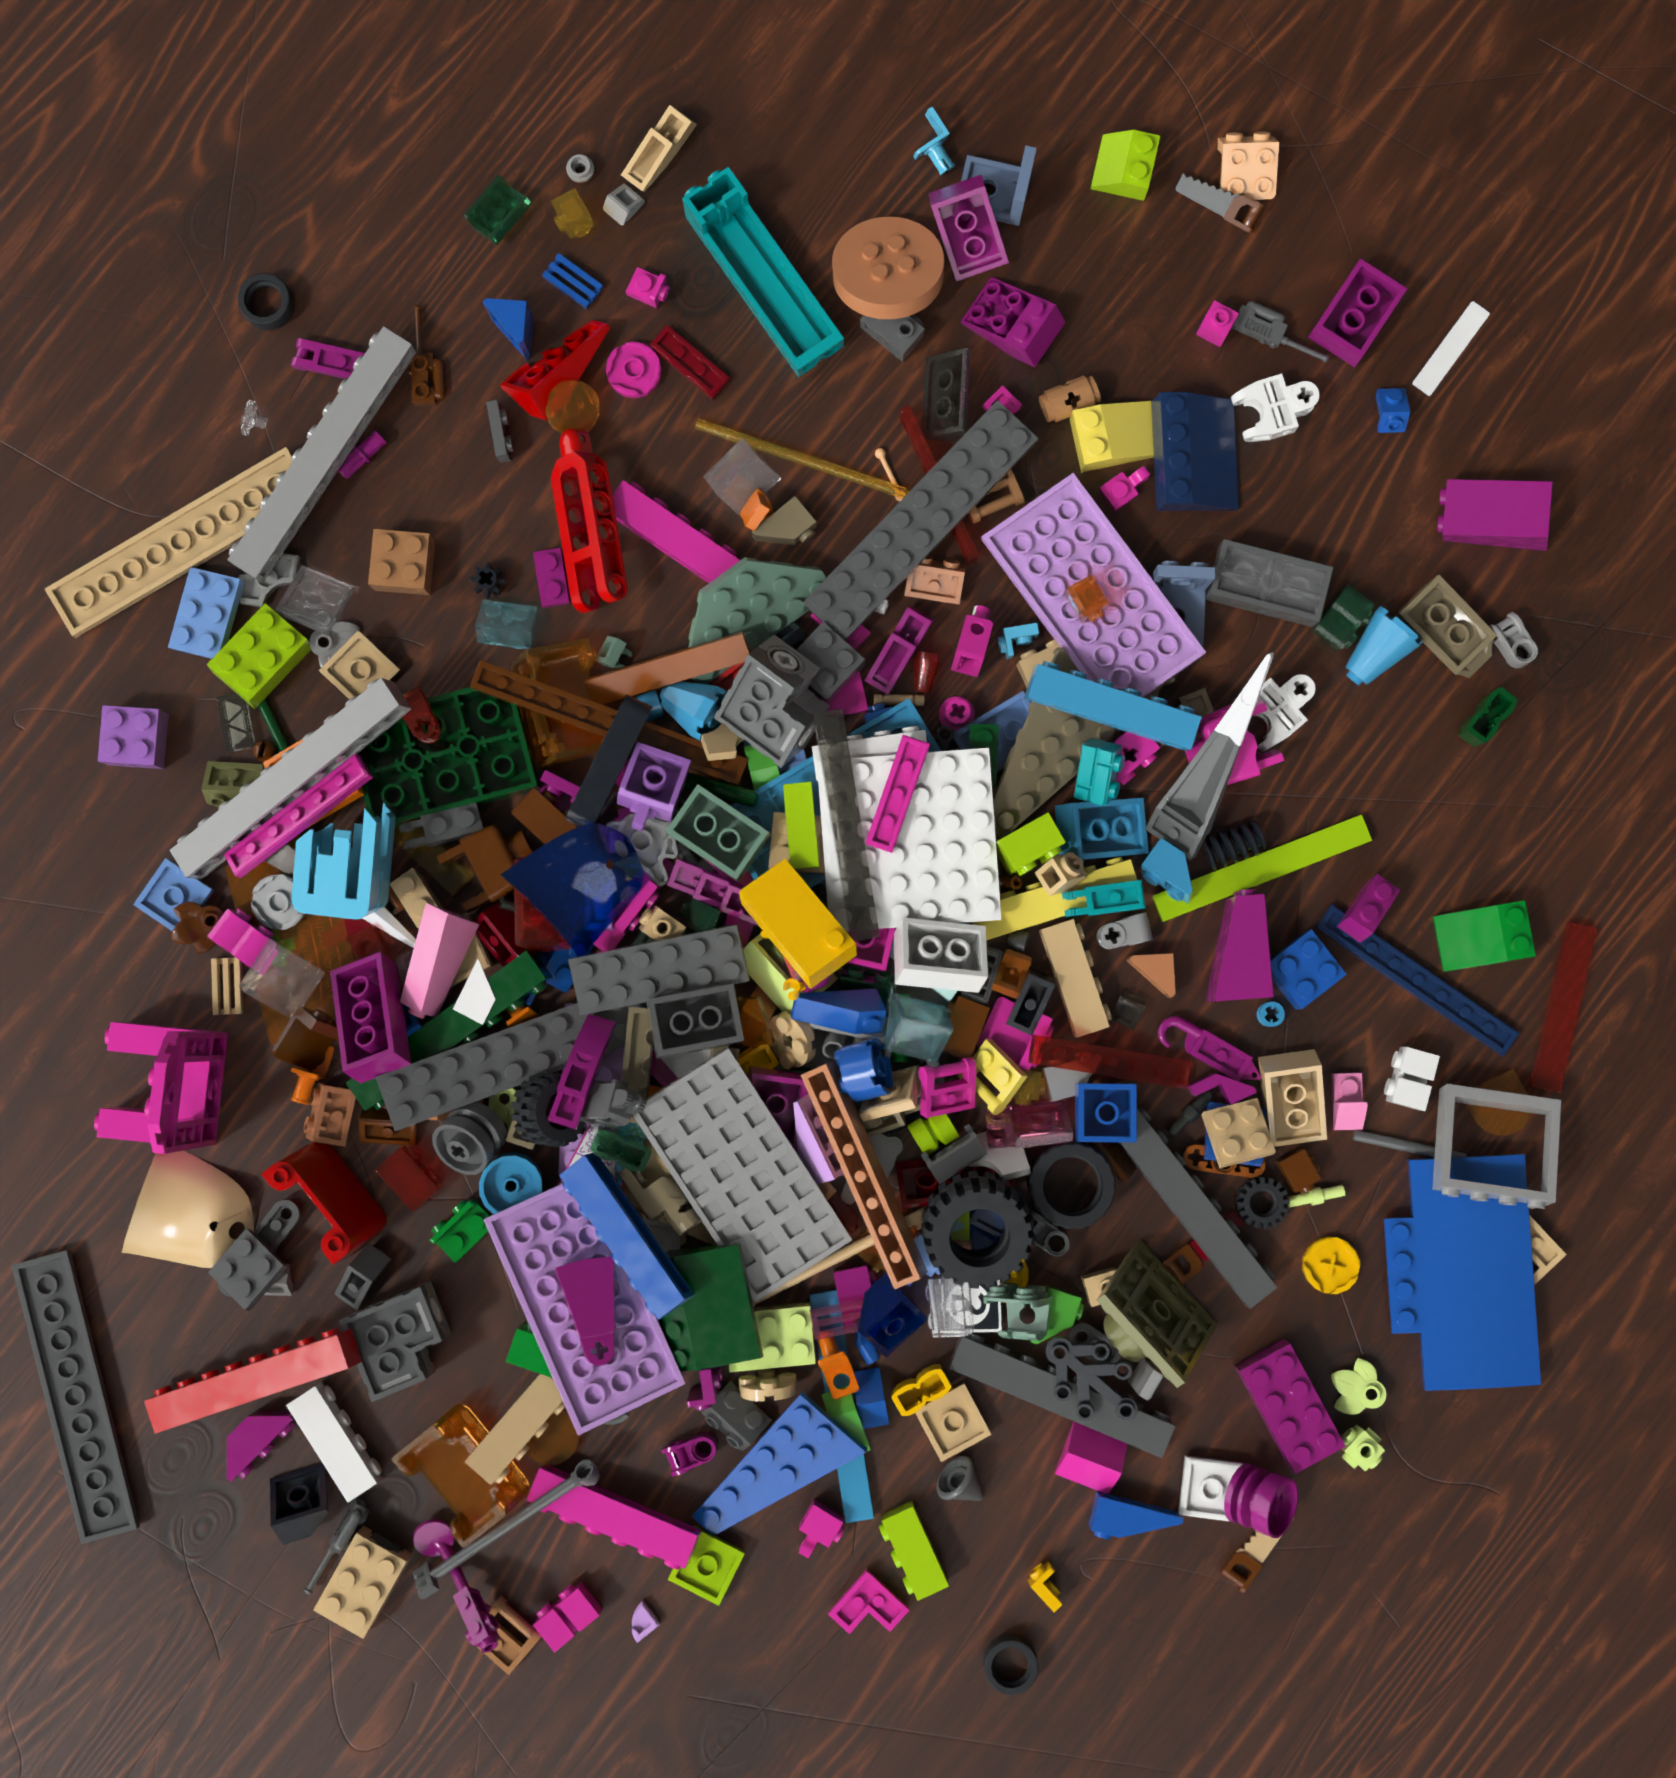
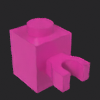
M814 1499L799 1523V1530L807 1536L801 1543L798 1553L809 1558L817 1542L828 1548L832 1541L837 1543L845 1530V1527L842 1526L843 1516Z

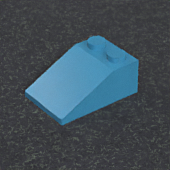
M1143 798L1112 800L1106 806L1091 802L1054 806L1056 826L1066 842L1060 847L1062 852L1059 855L1073 852L1080 859L1087 860L1149 854Z

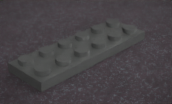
M738 924L568 959L580 1015L647 1002V999L737 984L750 980Z

